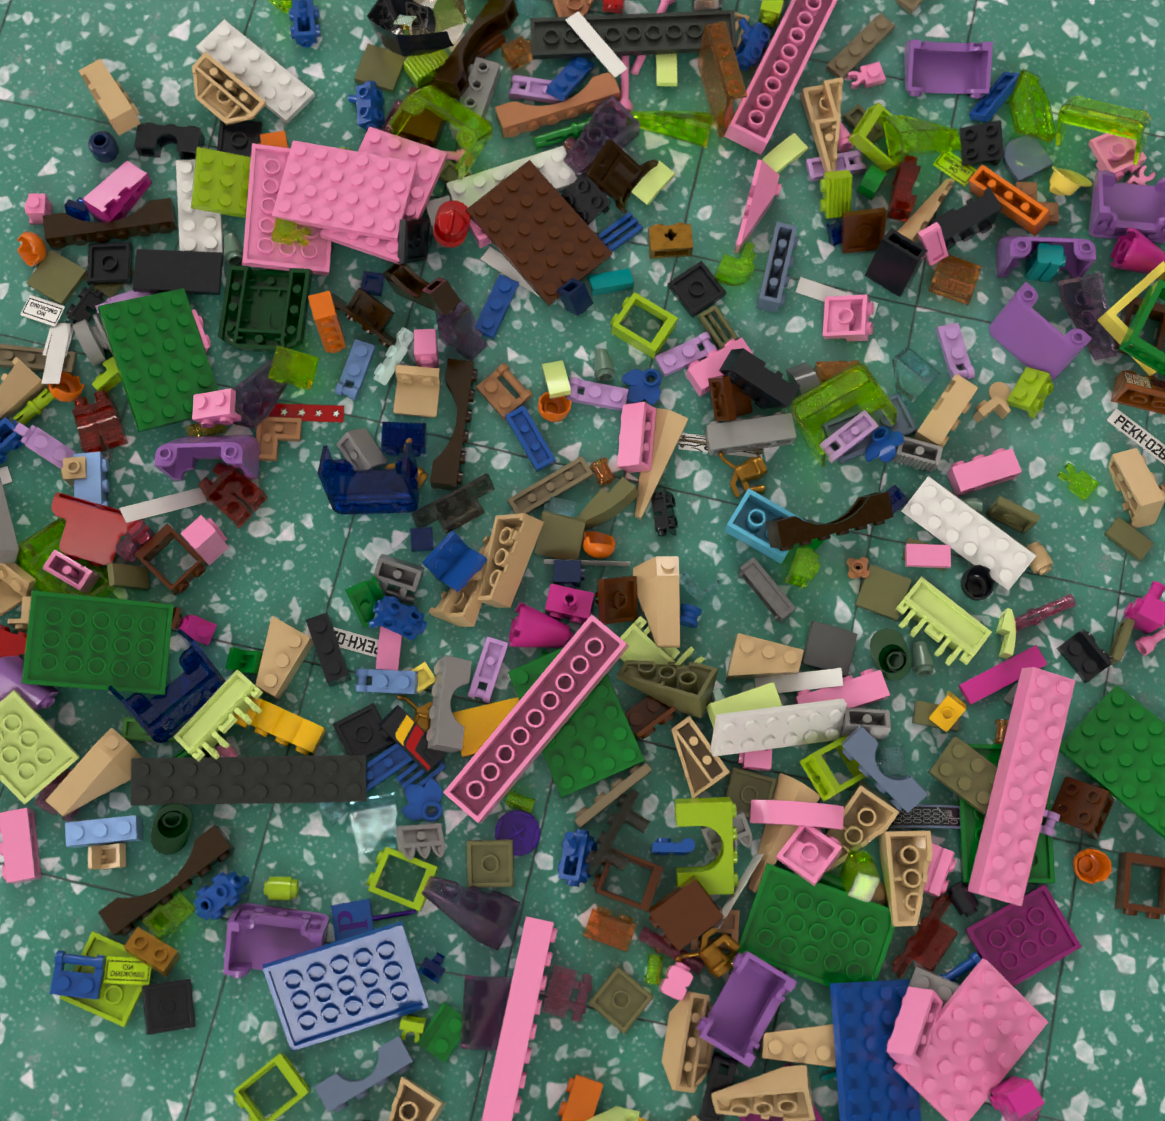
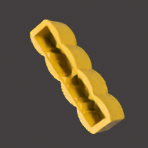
M253 696L250 699L263 711L258 714L250 708L246 712L251 717L252 722L250 724H247L236 713L234 714L238 719L235 722L237 725L244 728L247 725L255 727V733L264 737L270 734L276 737L275 742L286 747L288 743L296 746L295 751L305 756H308L309 753L315 755L326 732L324 727L260 698L256 700Z

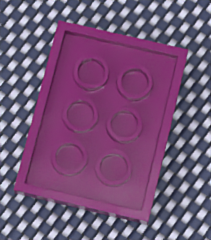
M1045 884L1025 894L1022 906L1009 903L964 929L980 958L987 960L1013 987L1082 947Z

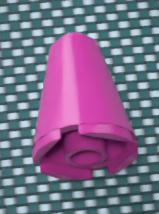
M1128 228L1126 231L1129 233L1126 236L1121 235L1112 250L1111 258H1114V262H1110V265L1116 269L1149 274L1163 261L1165 263V252L1137 229Z
M524 603L518 604L515 612L519 613V615L512 620L509 633L510 647L563 648L571 640L573 633L569 631L570 627Z

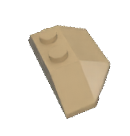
M206 51L192 66L196 99L226 125L253 119L267 104L266 101Z
M688 991L683 1000H680L669 1013L662 1064L672 1090L694 1093L697 1086L710 1071L714 1045L699 1037V1030H697L702 1017L707 1018L712 1009L709 995Z

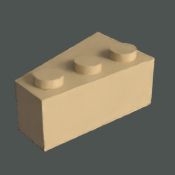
M101 59L78 70L95 102L118 136L141 124L137 117L140 113L135 104L132 103L127 93L124 92L118 80L115 81Z
M955 374L913 439L944 447L950 438L947 436L950 429L954 431L961 420L958 417L961 413L966 414L972 405L969 401L979 387L960 375Z
M1137 448L1112 454L1108 468L1117 492L1121 491L1125 503L1122 504L1124 511H1129L1132 519L1129 525L1137 529L1155 524L1165 502V493L1158 487L1155 475L1150 472L1146 465L1145 457L1140 454Z
M272 616L255 686L275 699L280 700L314 644L311 637Z
M738 633L734 641L725 680L797 674L804 650Z
M690 716L671 729L692 798L698 797L730 774V771L720 757H713L710 751V743Z

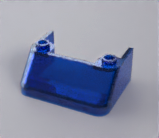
M410 443L405 444L404 456L396 460L395 469L354 470L353 465L345 459L333 460L328 446H323L317 474L329 503L336 513L343 515L411 513L418 509V465Z
M181 629L177 633L189 647L179 658V664L185 672L165 688V695L157 694L149 701L144 695L136 693L125 700L112 686L108 687V690L149 737L157 743H164L174 736L226 682L195 640Z

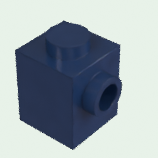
M574 278L557 290L565 309L577 316L584 313L587 308L594 304L585 284Z
M554 560L553 584L573 589L580 587V581H585V567H581V560Z

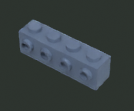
M780 222L776 223L756 309L777 313L779 306L783 307L786 294L782 292L784 287H788L790 279L787 270L792 268L794 256L791 253L792 249L796 250L799 237L795 236L797 226Z

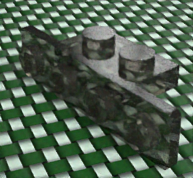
M486 473L411 513L417 529L419 530L438 520L447 534L484 514L483 507L477 499L495 489L489 474Z

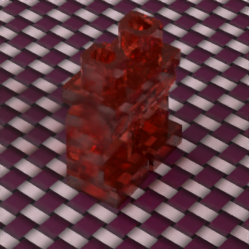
M905 155L903 162L899 163L891 184L894 187L891 191L886 218L907 222L912 212L917 196L912 195L911 192L921 166L916 165L917 157Z
M105 390L96 392L94 394L96 403L90 405L86 397L74 399L75 409L72 412L84 453L103 452L107 450L106 446L112 449L128 444L117 407Z
M219 462L212 470L218 478L214 482L210 481L207 477L203 478L198 486L204 492L203 495L230 519L234 525L240 528L252 515L249 508L255 512L268 497L262 489L231 465L226 466Z

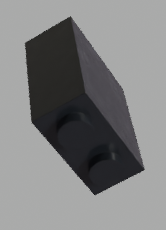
M891 228L882 238L865 276L891 293L901 297L909 288L928 250Z

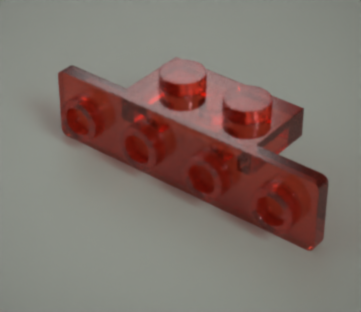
M943 894L941 898H937L933 902L932 911L928 917H924L921 920L916 935L908 939L904 953L898 955L894 960L892 971L897 977H902L912 960L933 972L957 937L958 932L940 921L951 904L947 895Z

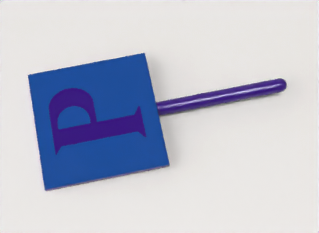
M370 899L331 905L335 942L374 930L373 921L415 914L416 910L412 909L372 916Z

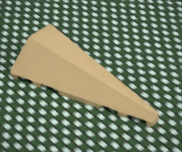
M843 77L824 80L823 85L803 88L800 95L825 172L836 171Z
M946 179L897 232L916 243L919 239L918 232L927 228L955 180Z
M17 357L12 361L14 367L10 373H4L1 377L3 382L0 384V420H3L5 417L7 419L24 407L29 400H33L45 388H48L46 384H41L42 380Z
M656 408L651 471H644L639 474L637 491L639 496L636 500L634 517L640 520L688 422V418L669 409Z
M485 536L482 540L484 545L478 552L485 557L487 556L491 536ZM484 565L459 592L452 588L448 592L443 591L440 595L442 600L436 608L431 607L429 613L458 627H474L482 602L477 601V595Z
M783 773L778 775L772 800L817 803L820 799L818 793L802 782ZM765 824L758 854L764 855L752 873L748 886L750 891L753 893L757 891L766 863L775 865L777 862L776 856L799 826Z

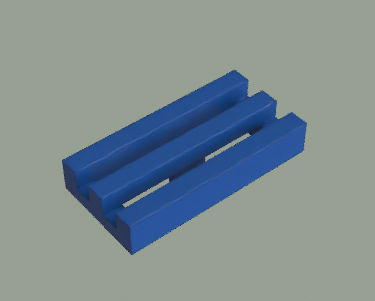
M631 212L597 235L611 252L643 230V226L638 224V220L632 217ZM632 226L635 227L633 230L628 232L626 235L617 240L611 246L609 245L610 242H612L614 239L622 235L629 228H631Z
M440 760L437 763L439 767L417 785L423 787L430 778L436 777L446 769V766ZM416 762L396 778L404 789L406 785L412 784L426 773L421 769L406 782L403 780L420 767Z

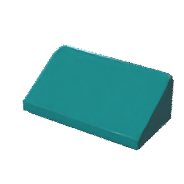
M630 268L588 275L592 296L634 288V280Z

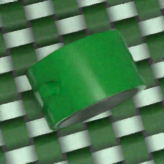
M871 165L863 177L857 193L872 201L883 185L888 173Z

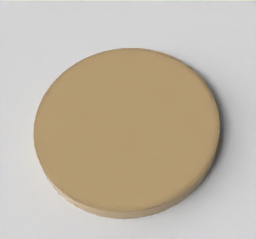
M995 382L989 388V396L992 399L995 395H998L1006 401L1010 395V389L1003 382Z

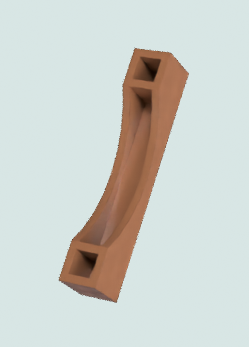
M607 72L592 77L590 82L578 94L564 102L546 106H534L512 101L496 106L495 117L503 138H512L526 131H535L542 126L555 125L565 119H574L581 114H590L604 107H613L620 100V90L614 76Z

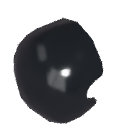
M983 565L971 566L963 573L960 580L963 593L974 601L986 599L992 593L995 580L990 575V569Z

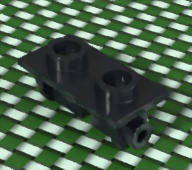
M93 284L89 289L84 287L78 295L80 298L78 304L74 305L72 303L65 314L68 316L66 322L71 319L73 320V325L84 319L88 320L92 314L85 310L86 307L95 311L96 305L103 301L102 297L104 294L99 290L94 292L92 290Z
M662 489L663 494L662 492L653 493L654 497H652L653 513L661 512L662 514L654 517L655 532L658 533V536H666L667 532L675 536L676 528H678V521L673 507L676 505L675 498L672 493Z

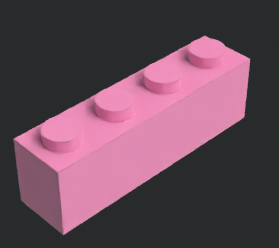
M868 669L861 672L860 677L853 678L852 675L844 677L843 686L819 688V690L813 692L808 689L797 693L798 696L794 698L793 703L795 705L843 698L847 703L846 707L854 709L884 700L890 696L881 670L874 672L873 669Z

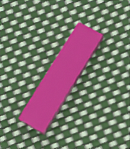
M1037 645L960 684L958 687L967 703L971 705L1019 680L1022 668L1035 667L1040 669L1046 666L1047 662Z

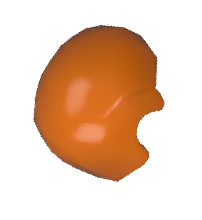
M27 231L22 233L17 239L18 242H22L18 248V253L27 265L33 267L42 262L47 256L46 245L37 234Z
M62 372L60 383L48 384V389L51 395L58 401L72 402L81 395L84 384L80 383L79 376H72L67 372Z
M545 392L538 400V412L547 421L560 422L568 416L572 401H568L565 396L550 398L549 392Z
M585 531L582 546L588 555L601 559L607 558L614 553L616 542H614V537L610 535Z
M1088 848L1081 850L1072 861L1073 872L1077 878L1089 884L1107 880L1112 871L1111 860L1107 854L1097 849Z

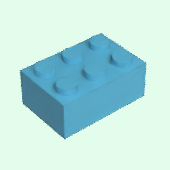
M748 488L727 523L724 532L782 564L789 550L780 551V548L770 547L765 521L796 515Z

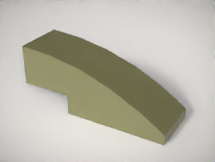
M622 477L609 493L601 489L576 517L586 520L584 531L608 521L628 507L639 496L636 486Z

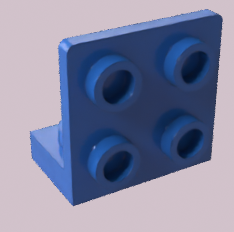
M451 531L426 557L422 564L437 580L459 592L468 584V581L475 573L482 569L488 559L469 548L455 532Z

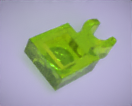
M276 218L271 241L293 246V241H297L301 246L306 247L309 244V240L303 239L302 236H311V230L308 228L296 229L297 223Z
M1067 463L1064 466L1069 471V474H1065L1063 471L1057 474L1061 480L1070 482L1067 488L1083 501L1100 484L1084 470H1081L1078 474L1071 463Z

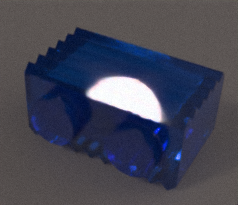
M382 422L381 449L382 452H386V455L398 456L399 453H404V445L408 438L412 439L411 445L408 446V456L419 457L421 454H426V423Z

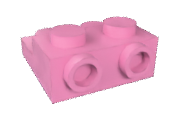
M1127 124L1091 139L1088 143L1098 160L1096 163L1098 170L1113 172L1116 175V181L1122 179L1127 172H1130V174L1136 173L1147 159Z
M868 295L825 297L823 338H845L847 342L868 341V335L873 334V323L869 322L870 315L874 314V303L870 301Z
M799 826L776 858L815 886L841 855V843L832 836H825L821 833L822 830L819 827Z

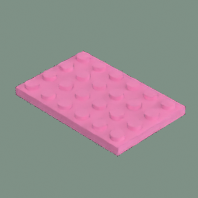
M369 127L358 152L417 162L418 167L404 219L421 217L448 158L447 152ZM323 228L321 230L320 236L323 239L399 265L401 264L397 263L400 261L398 258V242Z
M293 140L272 218L273 220L398 242L400 219L405 217L418 167L417 162Z
M252 143L242 265L289 271L290 268L311 269L313 274L329 276L331 241L321 238L322 228L273 220L272 218L290 148Z
M982 958L941 1008L922 1067L896 1063L893 1069L947 1121H970L990 1096V1090L998 1086L1047 1025L1048 1021L987 960Z

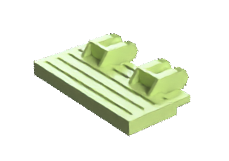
M922 576L896 607V610L902 615L907 609L910 610L898 625L901 629L908 625L911 618L918 622L910 631V636L915 637L923 625L927 623L928 625L924 632L939 643L945 637L934 655L939 657L947 646L951 648L953 652L947 657L945 662L948 666L961 651L964 653L959 660L967 665L992 633V631Z
M642 616L620 637L629 645L628 649L620 657L624 662L626 660L653 661L655 664L668 665V662H676L674 659L681 653L677 648L657 647L655 641L649 636L651 633L649 626L644 631L641 630L648 623ZM690 647L677 660L676 665H682L693 654L694 649ZM701 656L694 662L702 664L705 659Z
M236 670L178 731L174 738L198 762L206 755L201 750L202 748L217 760L220 755L213 747L217 743L226 749L230 746L217 732L220 730L225 734L238 720L234 716L235 713L247 724H250L252 720L246 712L250 708L258 714L263 711L250 697L253 696L257 700L263 692L239 670Z

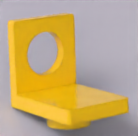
M948 691L944 700L929 716V719L947 732L966 710V704Z

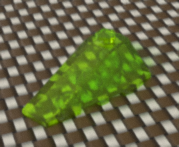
M630 111L628 125L707 148L714 127L715 116L707 112Z
M905 115L882 118L890 159L962 150L958 129Z

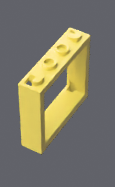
M1164 261L1097 320L1120 345L1129 328L1121 321L1117 314L1154 280L1161 279L1165 281ZM1132 357L1149 376L1157 372Z

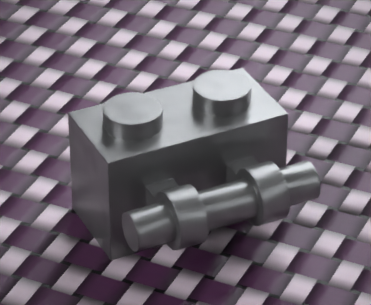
M382 554L378 559L373 576L377 580L382 581L379 586L384 596L396 597L399 603L404 604V602L413 604L415 596L407 594L408 590L417 591L425 567ZM392 584L395 586L401 587L400 591L389 588L388 585Z

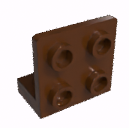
M721 375L708 378L715 421L736 420L737 416L753 412L751 398L743 395L740 392V388L731 383L730 376Z
M648 695L625 712V715L635 738L641 737L643 740L656 731L655 725L659 723L661 726L674 717L672 713L677 709L674 706L669 708L666 704Z
M1065 777L1051 811L1061 815L1059 822L1084 830L1089 838L1098 841L1114 803V798L1108 790Z

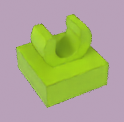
M408 1014L404 1015L399 1029L403 1030L402 1040L406 1039L408 1032H413L415 1034L414 1042L417 1043L421 1033L423 1034L427 1018Z

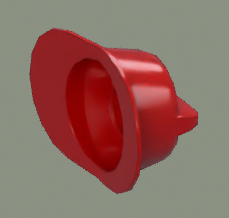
M450 200L444 202L439 207L434 223V237L440 245L454 248L465 241L470 223V215L467 213L466 209L468 207L464 203Z

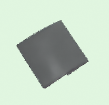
M811 621L801 664L817 670L841 668L842 677L848 676L858 634L828 624Z

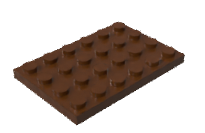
M530 160L466 209L471 220L488 236L493 245L548 307L560 298L557 290L572 278L578 281L583 280L612 256V252Z

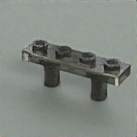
M631 789L628 795L623 793L617 803V806L620 807L618 813L612 812L606 823L610 826L607 832L602 830L596 841L599 847L596 852L591 850L585 860L588 863L585 872L593 876L601 862L604 861L623 871L629 858L613 850L611 846L622 824L627 823L642 833L648 827L650 820L632 811V806L639 795V792Z

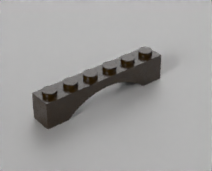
M489 0L483 10L433 78L439 95L455 99L462 97L470 85L468 71L475 54L491 38L509 29L519 14L514 0Z
M171 198L150 200L135 213L111 222H87L73 218L66 213L43 216L45 240L51 248L56 249L69 245L82 246L90 242L104 243L111 239L125 240L132 236L146 237L153 233L167 234L178 230L176 210Z
M395 263L382 273L397 295L442 315L455 311L457 305L461 302L447 280L438 277L433 282L428 283L418 276L407 264L399 265Z
M448 358L445 381L456 404L457 421L449 444L433 461L430 484L431 488L457 491L458 484L462 485L464 472H461L460 469L461 464L466 462L467 452L463 451L464 443L469 441V430H466L467 423H471L472 410H469L470 402L474 403L475 390L472 389L473 382H477L478 369H475L474 361Z
M888 491L875 492L858 497L845 514L826 524L809 523L797 516H784L765 521L770 547L786 551L793 549V545L799 543V546L812 544V539L817 538L818 541L830 539V534L836 533V536L848 534L849 529L852 528L858 531L867 529V524L872 523L873 526L885 524V519L893 518L894 516Z
M214 825L195 839L192 852L186 864L167 884L156 891L142 896L116 898L98 913L113 935L120 936L122 934L126 936L135 929L134 925L140 920L146 921L155 914L153 910L158 906L164 907L173 901V895L178 891L184 892L193 885L192 881L198 876L202 878L213 870L212 866L218 861L223 863L232 856L230 852L235 848L221 828Z

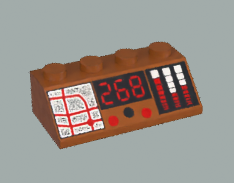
M1131 370L1121 371L1115 378L1111 401L1165 415V381L1158 380L1154 376L1138 375Z

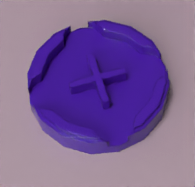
M513 810L498 820L495 827V839H513L514 856H523L536 848L540 840V827L532 814L524 810Z

